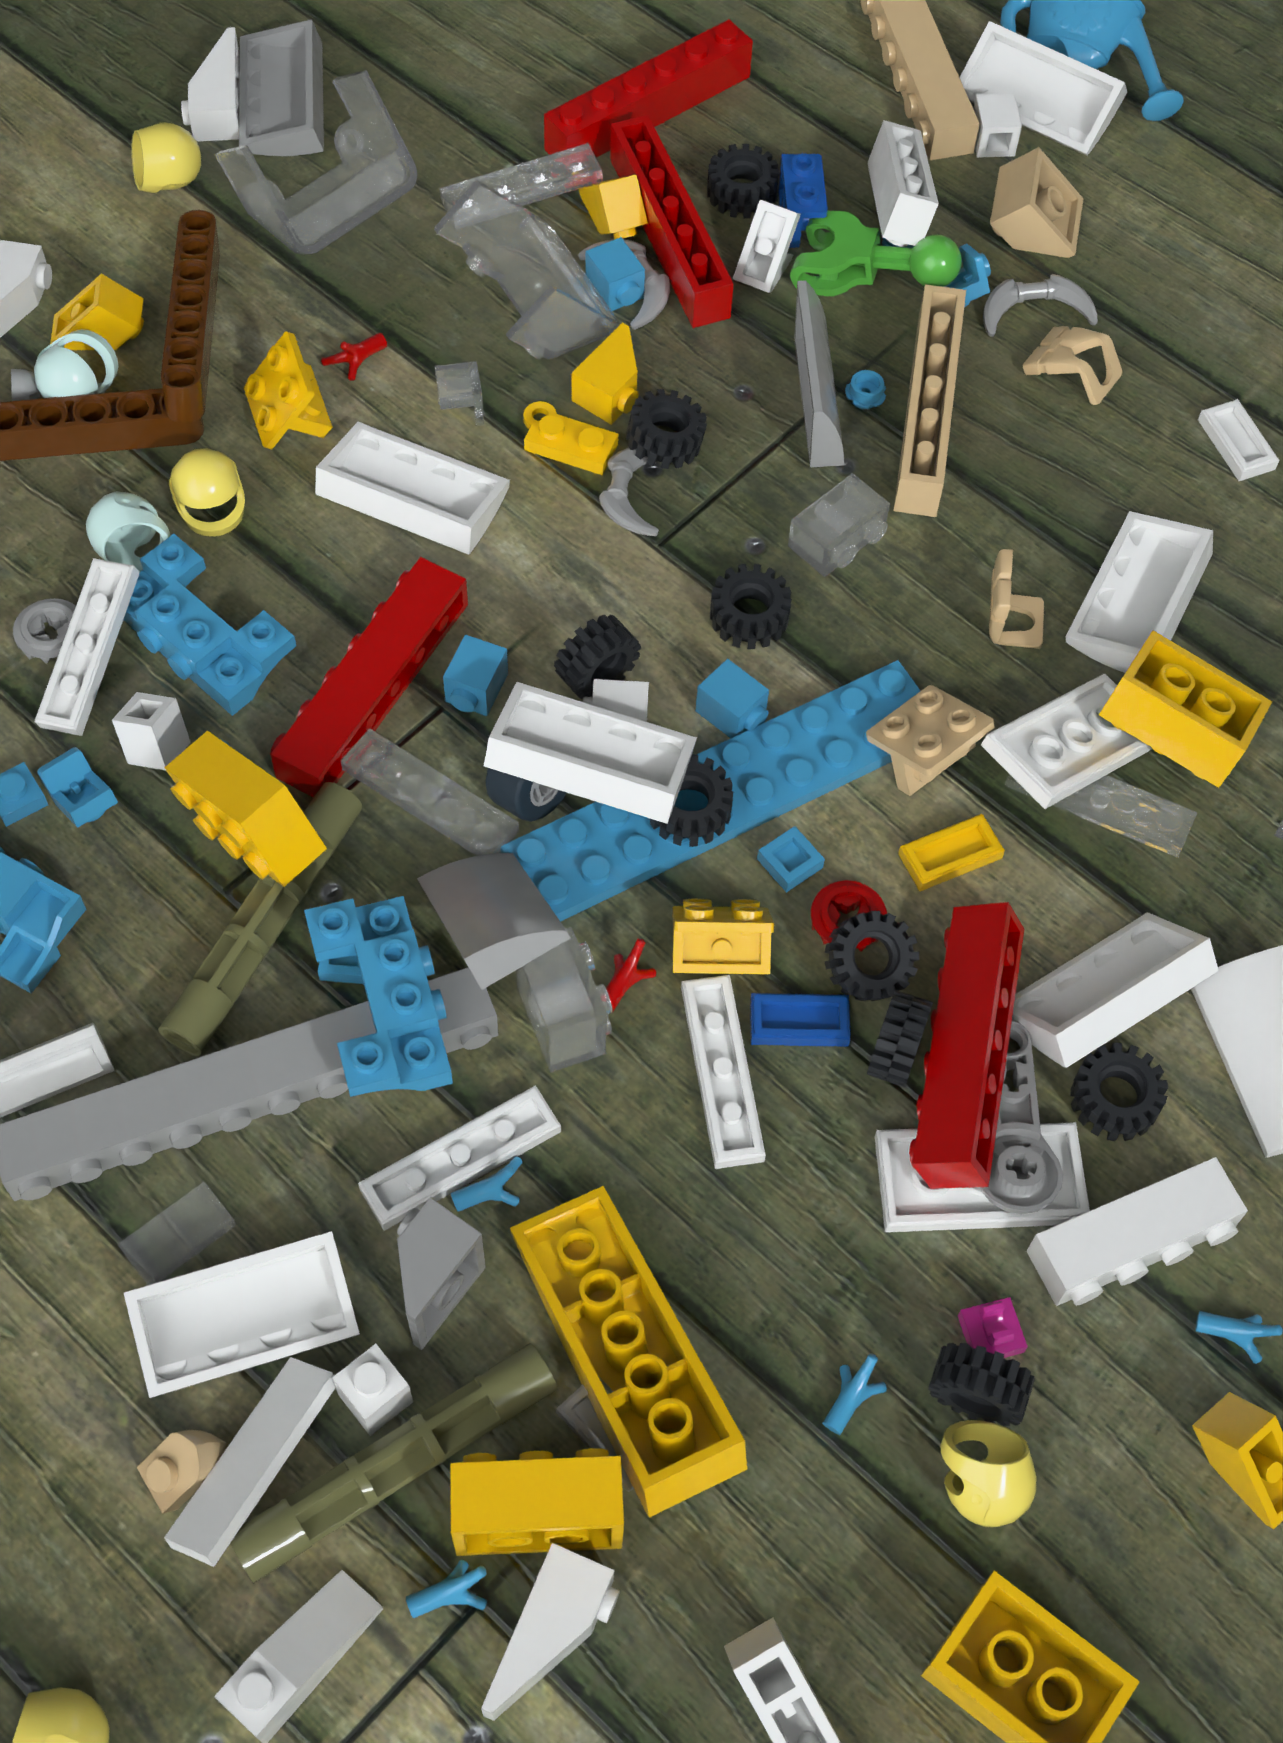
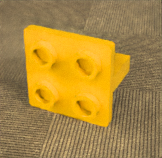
M285 331L277 343L270 348L267 356L256 371L248 377L244 386L245 395L248 399L262 445L268 449H273L288 429L324 438L332 429V424L311 365L304 362L295 334Z
M698 898L684 899L683 906H673V973L770 974L771 933H774V921L769 909L760 907V901L751 899L732 900L731 907H712L711 900Z

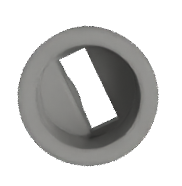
M11 369L12 401L38 399L40 392L36 387L34 372L25 369Z

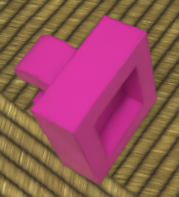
M1010 1297L960 1310L958 1319L966 1342L972 1348L976 1349L977 1345L982 1346L989 1353L994 1354L997 1351L1004 1354V1358L1022 1354L1026 1351L1028 1346Z

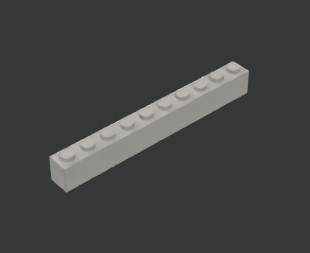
M469 967L428 981L430 991L440 989L447 1018L438 1020L446 1053L461 1048L467 1050L476 1049L487 1044L491 1038L499 1036L497 1014L486 988L481 990ZM366 1001L0 1124V1177L2 1184L14 1201L20 1199L36 1200L48 1195L52 1188L72 1181L75 1183L92 1181L98 1178L104 1170L122 1164L134 1166L144 1163L154 1153L172 1147L176 1149L191 1147L200 1142L202 1137L221 1130L233 1132L243 1129L253 1119L271 1113L273 1115L290 1113L297 1109L301 1103L318 1097L325 1099L337 1097L348 1090L337 1043L376 1033L369 1003Z

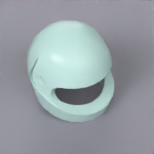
M83 329L73 331L57 339L39 353L34 366L36 387L44 398L104 393L110 387L119 368L118 359L112 346L99 334ZM72 341H79L93 347L102 357L105 364L106 376L104 382L97 383L96 377L89 365L78 354L64 348V345Z
M115 491L104 495L91 508L86 521L88 539L94 551L103 560L134 565L139 572L143 570L140 562L142 557L136 556L134 551L139 546L147 544L153 538L156 531L160 534L159 544L170 537L167 525L158 517L156 510L150 502L128 492Z

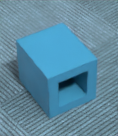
M622 237L585 251V280L608 312L623 306L632 305L644 298L645 268Z
M464 635L443 676L445 701L460 711H474L488 716L508 676L507 648Z
M727 659L697 686L695 711L729 738H733L745 731L752 732L758 725L765 722L769 713L767 711L769 689Z

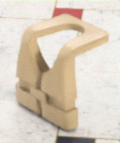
M1068 326L1053 327L1040 343V347L1033 351L1022 366L1025 375L1079 373L1092 405H1097L1103 400L1123 372L1113 341L1109 335L1078 327H1073L1070 330ZM1102 346L1107 370L1106 378L1102 384H1100L1092 367L1084 360L1077 358L1076 354L1093 347Z
M1002 549L995 560L991 578L990 638L994 644L1040 649L1043 643L1044 601L1039 597L1011 594L1013 550ZM1009 610L1026 614L1034 622V626L1027 631H1003Z

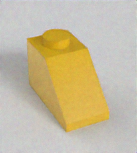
M637 175L615 178L579 188L580 196L600 235L613 233L614 239L620 237L623 239L637 235V226L648 224Z
M101 273L54 315L50 344L62 336L83 329L99 334L108 341L114 350H117L129 339H135L141 332L144 325L142 317L144 298ZM72 341L64 345V348L70 350H95L93 347L79 341Z
M623 322L571 373L572 401L611 425L623 413L627 414L632 410L635 400L639 396L637 391V366L630 328Z
M1229 1392L1192 1425L1210 1465L1265 1525L1275 1529L1283 1521V1431L1276 1415Z

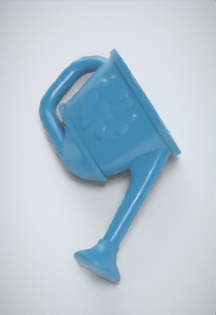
M1008 0L1003 7L1000 18V25L1016 33V14L1020 10L1030 7L1029 29L1026 38L1094 69L1106 66L1111 58V54L1119 44L1128 47L1137 58L1149 89V98L1145 101L1141 110L1145 119L1160 121L1169 118L1182 107L1184 102L1183 95L1179 91L1167 89L1162 82L1142 23V18L1146 12L1141 0Z

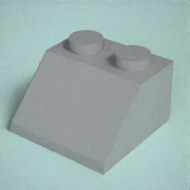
M429 1198L421 1210L413 1208L405 1216L397 1230L405 1310L413 1345L420 1350L426 1346L486 1268L482 1233L432 1198Z

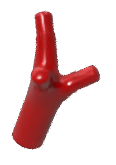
M377 333L356 344L343 341L340 344V348L344 351L322 358L321 363L323 366L347 362L349 364L347 378L350 381H354L357 370L367 357L387 348V341L381 333Z
M639 938L636 940L625 961L621 954L614 956V975L596 1002L605 1011L613 1013L627 990L642 979L656 977V970L654 968L637 969L642 950L646 944L643 939Z

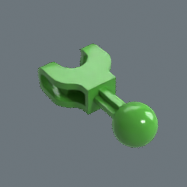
M827 210L825 218H809L806 226L809 244L818 252L800 254L792 266L790 278L796 289L797 281L806 280L816 294L821 296H836L847 292L857 285H873L878 268L911 271L915 280L923 286L926 284L945 287L954 281L959 274L962 256L959 247L952 239L939 234L926 236L914 248L881 246L879 228L864 226L850 212ZM821 228L827 229L831 233L824 232L823 230H821ZM806 272L812 273V274H820V275H819V276H810V275L806 274Z

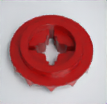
M850 880L837 881L825 886L817 893L812 902L810 910L812 930L817 931L821 936L823 945L831 943L832 938L829 936L834 929L839 928L837 926L841 915L839 911L848 914L851 910L855 911L859 906L857 915L871 911H880L882 915L887 914L885 904L879 894L863 883ZM864 938L858 943L856 949L858 948L862 952L871 943L878 942V939Z

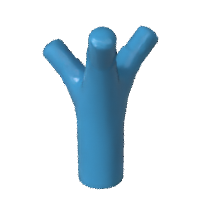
M515 1156L508 1165L490 1177L450 1193L457 1212L489 1200L502 1201L516 1207L519 1204V1197L504 1191L503 1185L522 1164L521 1158Z
M1199 1311L1195 1326L1196 1332L1223 1337L1236 1343L1246 1351L1255 1364L1261 1362L1263 1358L1254 1345L1253 1338L1280 1336L1283 1333L1281 1325L1261 1324L1262 1317L1258 1314L1244 1319H1236Z
M869 1354L853 1378L848 1365L840 1366L841 1391L822 1423L832 1432L841 1435L853 1413L862 1402L872 1395L887 1391V1386L884 1382L867 1384L878 1361L876 1355Z
M460 1560L451 1574L443 1581L406 1596V1602L412 1618L414 1619L442 1606L453 1604L470 1605L484 1610L487 1600L476 1596V1594L469 1592L467 1589L486 1576V1568L479 1566L464 1574L469 1564L465 1560Z

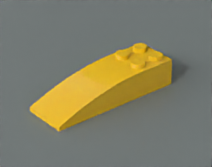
M601 1186L510 1227L513 1239L581 1384L584 1385L588 1393V1398L617 1456H621V1464L648 1517L650 1518L746 1471L745 1440L605 1187ZM599 1377L609 1386V1388L613 1391L612 1393L607 1394Z

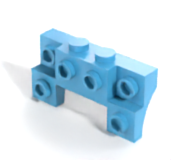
M172 534L140 559L143 570L138 576L123 620L137 632L139 639L150 652L155 654L159 651L167 658L168 664L177 676L183 680L190 678L233 716L253 700L270 671L285 655L297 646L295 636L265 610L238 631L234 630L186 588L195 577L206 569L204 558L178 536Z
M1 847L0 933L6 935L0 945V976L32 993L61 955L57 946L86 911V907L80 895L45 877L43 871L33 862L25 858H20L19 861H16L7 856Z
M404 896L355 907L354 899L352 898L304 910L317 962L339 957L357 956L376 1030L375 1034L337 1043L350 1097L393 1089L426 1091L453 1084L451 1068L438 1020L447 1018L440 989L430 991L427 976L435 974L428 945L418 947Z

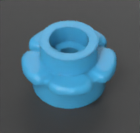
M862 370L853 375L851 384L846 386L845 394L849 400H852L854 406L861 409H870L880 406L885 401L886 394L884 392L886 387L881 375L871 370Z

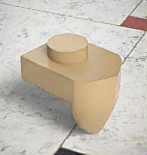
M202 1430L174 1432L137 1466L162 1514L178 1510L196 1493L229 1446L228 1443Z

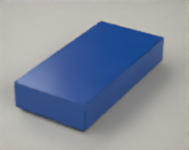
M751 993V1045L849 1047V995Z

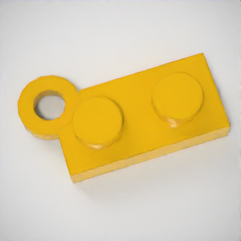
M533 402L524 410V423L529 429L524 438L525 451L599 475L604 474L608 466V460L613 456L618 446V433L558 415L556 409L547 402ZM539 413L546 415L540 421L535 420L533 416Z

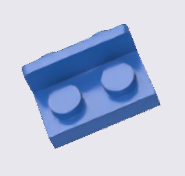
M782 154L778 184L779 206L801 214L789 248H799L801 231H806L809 218H825L827 216L828 209L823 164L820 154Z

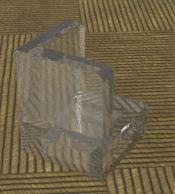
M477 361L434 366L437 400L440 409L472 406L475 426H484L483 398Z

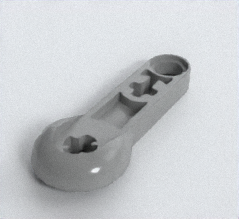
M1012 1021L1010 1038L1019 1044L1020 1050L1014 1053H1007L1004 1081L1007 1070L1014 1069L1013 1085L1018 1089V1092L1009 1091L1007 1084H1004L1003 1081L989 1187H980V1190L992 1204L1004 1211L1026 1214L1038 1212L1053 1202L1062 1188L1063 1171L1057 1156L1041 1134L1029 1031L1018 1022ZM1012 1167H1022V1172L1027 1175V1178L1018 1179L1016 1172L1012 1171Z

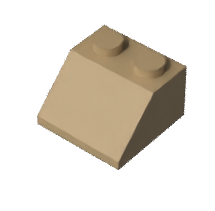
M1038 147L999 168L990 224L994 232L998 236L1003 237L1013 249L1070 258L1076 253L1084 198Z

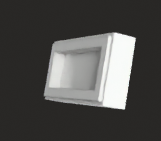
M1238 399L1201 410L1198 418L1199 423L1238 481L1276 469L1279 463L1278 457Z

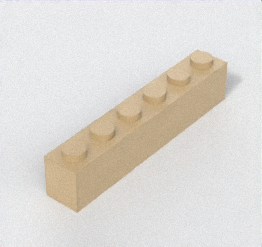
M861 0L862 11L865 15L868 14L871 20L873 37L875 40H879L881 44L884 64L886 66L889 65L892 70L895 90L901 92L903 96L907 118H912L915 129L921 131L929 160L974 154L980 123L926 1Z
M926 284L924 287L917 325L894 511L931 517L937 516L944 485L966 290Z

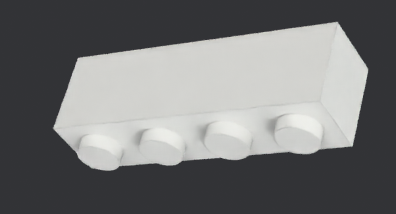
M883 120L867 163L882 238H886L888 242L900 247H906L907 245L915 246L920 240L925 238L939 204L921 131Z
M1215 1157L1036 1234L1027 1249V1253L1056 1306L1073 1300L1075 1305H1081L1099 1296L1103 1292L1102 1286L1118 1280L1120 1285L1132 1283L1148 1273L1147 1266L1161 1260L1164 1261L1166 1266L1175 1264L1194 1252L1193 1246L1206 1240L1210 1246L1227 1241L1238 1233L1236 1226L1248 1210Z

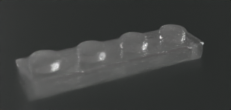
M589 143L442 187L439 190L445 210L453 227L602 182L603 177L602 169Z
M369 729L341 759L343 771L476 856L501 853L500 848L504 844L511 842L519 832L518 821L372 729Z
M1008 774L1004 786L1032 797ZM1108 775L1052 805L1177 858L1197 815V812Z

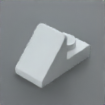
M760 200L733 279L771 293L792 260L793 254L788 253V249L801 214Z

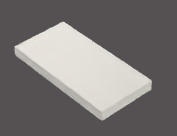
M1105 673L986 735L981 744L1044 809L1152 750L1149 745L1129 733L1119 730L1111 722L1099 716V713L1117 687Z
M1076 1122L1040 1124L1042 1136L1060 1162L1063 1171L1062 1188L1050 1205L1038 1212L1026 1214L1007 1212L997 1207L981 1192L980 1187L930 1189L910 1162V1144L913 1139H916L917 1129L877 1130L875 1146L885 1232L1055 1226L1089 1212ZM1012 1167V1171L1016 1172L1018 1179L1027 1178V1175L1022 1172V1167Z

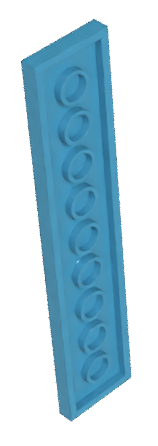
M899 660L762 723L752 732L749 730L696 754L699 755L698 763L704 764L706 757L714 760L713 770H716L721 765L726 770L725 779L730 777L733 784L732 791L734 793L729 824L725 823V831L720 836L714 832L713 841L705 844L703 838L699 837L698 846L689 847V838H683L681 846L673 844L674 835L670 834L666 840L659 836L660 827L653 829L650 824V818L603 803L594 802L500 846V853L514 854L561 922L891 763L892 760L889 753L867 741L866 731L919 693L920 689ZM682 790L678 793L675 806L685 811H698L707 806L708 799L701 792Z

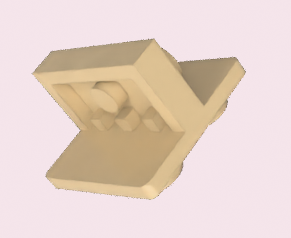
M929 685L867 730L866 736L868 742L891 755L897 789L911 796L975 748L976 742L992 731L995 726L994 720L990 716L941 689Z

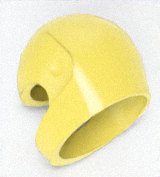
M166 122L134 131L132 138V166L138 190L157 193L160 190L179 189L190 184L197 177L201 167V153L196 139L190 132L181 126Z
M208 448L194 449L184 454L173 467L169 480V487L179 514L187 526L197 534L215 537L229 533L242 521L245 506L244 491L235 462L224 453ZM234 495L237 496L234 510L226 518L219 521L204 522L197 520L189 515L185 509V505L197 509L213 508L226 503Z
M980 1420L960 1421L946 1429L940 1450L942 1458L951 1469L947 1473L944 1482L951 1503L962 1516L983 1527L995 1528L1015 1522L1030 1508L1036 1493V1472L1025 1439L1007 1427ZM968 1440L980 1441L987 1446L988 1456L983 1460L973 1459L956 1448V1445Z
M59 1687L28 1693L12 1743H109L110 1729L101 1706L91 1696L79 1689Z

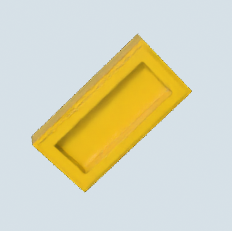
M980 814L900 846L898 855L921 892L1003 858L1005 850L984 815Z

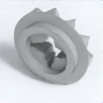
M53 598L40 600L27 606L18 615L13 626V637L18 649H21L29 660L36 657L42 659L46 664L51 658L58 657L76 605L63 599ZM45 622H48L49 626H52L57 631L58 636L56 639H50L45 634Z

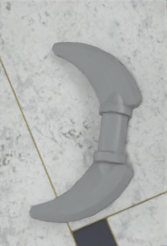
M615 239L601 241L585 248L578 254L579 259L585 260V251ZM624 240L645 268L643 305L638 315L630 323L632 329H638L651 322L664 309L670 294V281L667 275L659 274L647 262L645 256L646 247L644 245Z
M1055 274L1051 275L1049 279H1044L1043 282L1023 284V282H1015L1014 279L1003 281L990 293L983 312L985 330L990 337L995 335L997 324L1002 315L1016 303H1023L1024 300L1041 298L1045 300H1059L1074 307L1093 326L1097 324L1098 317L1095 305L1086 291L1070 279Z
M623 449L608 460L612 480L607 491H603L600 494V504L605 513L621 527L634 533L657 536L658 528L644 521L634 511L627 499L629 480L632 478L634 471L647 463L648 457L645 456L640 460L635 456L637 449Z

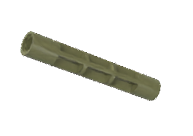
M324 782L304 811V814L327 849L285 887L269 875L263 880L259 878L158 1028L159 1033L170 1044L194 1056L201 1055L363 809L362 803L351 791L332 782Z
M529 1343L489 1368L486 1373L478 1375L473 1381L422 1413L411 1417L409 1421L357 1454L349 1456L341 1464L287 1498L284 1497L278 1504L268 1507L244 1522L230 1544L252 1583L254 1584L312 1547L314 1543L369 1508L372 1509L380 1501L433 1467L439 1466L447 1461L446 1459L499 1425L505 1424L555 1392L557 1384L552 1373L536 1348Z

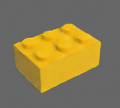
M1152 630L1099 713V716L1111 722L1119 730L1125 731L1149 745L1157 753L1165 755L1187 768L1195 776L1219 788L1247 750L1273 701Z
M208 730L164 767L175 782V785L170 788L172 793L187 809L191 810L193 808L198 814L193 819V822L199 830L211 841L218 837L219 843L234 859L238 860L241 856H244V862L260 879L263 880L269 875L285 887L327 849L287 787Z
M589 1448L576 1451L575 1458L553 1459V1453L548 1451H528L521 1453L519 1460L497 1461V1456L494 1454L474 1453L465 1455L461 1463H450L451 1535L456 1556L548 1552L552 1543L570 1551L622 1549L624 1515L621 1456H609V1451L606 1449Z
M993 1571L982 1584L921 1674L924 1679L1006 1743H1102L1140 1683L1139 1680L996 1571Z

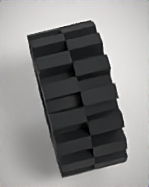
M742 143V149H737L736 144L729 145V152L724 148L718 150V156H712L708 168L707 197H710L711 205L713 207L718 205V211L722 214L730 210V217L737 218L738 212L743 213V219L750 218L751 212L754 211L756 213L760 200L775 203L779 180L777 160H772V154L769 151L762 155V147L755 146L754 150H749V144ZM734 179H748V180H751V181H753V182H752V183H738V182H735V181H733V180H734Z
M657 389L656 396L651 391L644 393L643 398L639 396L635 400L626 431V440H629L628 447L630 450L637 449L636 457L641 460L647 456V464L654 466L655 462L659 461L661 462V468L668 469L671 462H673L675 469L681 468L684 461L688 465L693 462L694 456L697 457L700 452L707 423L705 422L707 417L705 413H700L702 407L698 402L690 405L692 398L688 395L680 399L677 397L678 391L671 390L669 396L665 395L664 389ZM656 426H667L677 432L663 431Z
M746 564L738 565V573H735L731 567L725 571L724 578L719 576L715 582V587L712 589L710 620H712L714 631L720 630V638L726 642L730 637H733L732 646L740 648L742 641L748 642L747 649H755L757 641H760L762 648L770 646L771 638L778 641L781 638L782 631L785 632L788 627L792 602L790 586L785 587L786 580L781 575L775 579V570L770 567L766 573H762L760 564H754L753 571H747ZM742 599H755L764 603L767 606V610L759 614H746L737 610L734 607V603Z
M601 615L597 622L594 619L587 621L585 629L579 627L574 632L577 635L573 639L567 638L563 643L566 649L558 651L556 656L559 659L554 661V667L559 677L580 699L592 697L594 679L623 681L626 678L624 673L632 671L635 666L632 661L639 659L640 653L638 651L641 649V645L614 615H609L608 617Z
M691 755L680 791L695 790L701 792L708 799L707 806L698 811H685L674 805L668 824L650 819L653 829L660 827L659 836L666 840L670 834L674 835L673 844L681 846L683 838H689V847L698 846L699 837L703 838L705 844L713 841L714 832L720 836L725 831V823L729 824L733 803V784L730 777L725 779L726 770L721 765L716 770H713L714 760L706 757L704 764L698 763L699 755Z
M871 911L848 918L840 923L841 926L833 930L829 936L832 938V941L826 944L825 953H829V960L824 962L826 970L831 969L834 975L830 977L834 985L839 984L842 987L841 992L843 994L853 995L856 1000L875 1001L890 998L895 990H904L910 984L908 979L914 977L918 969L913 967L914 961L919 960V951L914 952L912 944L917 943L915 935L908 936L906 930L909 926L904 921L898 923L895 921L896 916L890 913L882 915L880 911ZM864 938L878 939L887 948L889 955L888 964L884 971L878 975H868L862 972L855 962V949Z
M898 990L894 991L867 1075L902 1087L906 1086L933 1002Z
M1113 1043L1109 1051L1105 1045L1100 1046L1096 1049L1094 1055L1092 1053L1087 1055L1073 1080L1074 1082L1070 1089V1096H1075L1071 1103L1073 1112L1081 1110L1082 1113L1078 1121L1083 1126L1091 1121L1094 1124L1091 1133L1099 1136L1103 1129L1108 1131L1107 1140L1116 1141L1119 1134H1123L1124 1141L1133 1140L1136 1133L1141 1136L1148 1131L1166 1104L1168 1096L1164 1094L1168 1089L1167 1080L1160 1081L1164 1071L1160 1065L1154 1068L1150 1067L1154 1057L1148 1052L1142 1059L1137 1057L1136 1054L1139 1047L1130 1045L1127 1052H1122V1043ZM1109 1077H1117L1127 1081L1136 1090V1103L1126 1108L1111 1104L1101 1094V1082Z
M948 1343L947 1346L943 1345L941 1347L928 1390H930L932 1397L938 1398L939 1403L951 1405L952 1411L957 1413L965 1412L969 1418L977 1420L979 1417L986 1422L995 1423L997 1421L1002 1426H1010V1423L1016 1426L1023 1421L1035 1378L1033 1375H1030L1031 1371L1027 1367H1020V1362L1014 1359H1004L1005 1355L995 1351L992 1354L987 1352L985 1347L978 1345L974 1349L968 1343H960L959 1346L955 1343Z

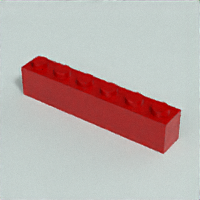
M728 19L544 113V150L568 173L610 151L612 123L649 115L654 127L744 81L750 77L753 40Z
M649 115L612 123L611 163L619 178L637 175L648 224L642 226L666 275L669 277V281L692 328L730 319L734 283Z
M422 557L417 560L411 570H405L400 575L395 591L386 602L382 601L378 604L372 615L371 622L362 634L358 633L352 638L345 657L338 666H332L327 671L322 687L313 699H307L301 705L296 721L287 733H281L274 741L270 755L276 779L313 798L324 782L337 784L468 606L466 578Z
M1009 902L953 907L951 925L946 928L944 933L946 956L944 967H941L938 971L940 993L937 1009H934L931 1014V1028L933 1032L931 1049L926 1052L924 1057L926 1080L924 1092L919 1095L917 1100V1115L919 1119L916 1139L911 1141L909 1149L912 1167L917 1170L930 1189L989 1187L1025 930Z

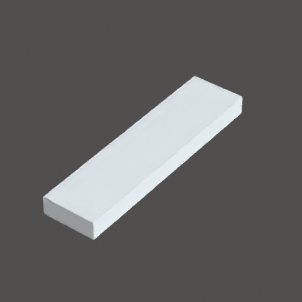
M93 558L34 721L40 728L79 736L83 735L140 574L134 565Z
M730 975L682 981L681 991L714 1168L719 1169L764 1162L766 1155Z
M535 1085L358 1183L359 1189L385 1231L403 1221L413 1208L421 1210L429 1198L437 1202L450 1193L507 1163L515 1156H519L561 1132V1125Z
M292 1357L289 1358L164 1537L172 1549L213 1567L216 1565L334 1391L335 1385L332 1380L334 1374L332 1372Z

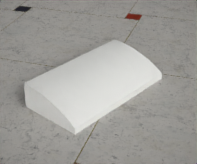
M991 21L988 22L959 77L971 103L975 102L976 95L1014 93L1021 126L1085 156H1088L1099 141L1127 94L1125 82Z
M357 422L316 466L315 494L469 555L497 513L509 489L510 480Z
M1129 511L1066 635V643L1088 657L1126 673L1152 630L1171 641L1212 556L1213 530Z
M516 682L489 736L484 767L668 824L697 737Z
M1147 912L1015 994L1012 1021L1018 1022L1029 1031L1031 1044L1056 1063L1067 1068L1218 972L1210 938Z
M1283 945L1219 966L1218 972L1191 988L1265 1158L1283 1153Z
M94 1022L0 1060V1118L115 1071Z
M332 1231L124 1292L149 1398L360 1335Z

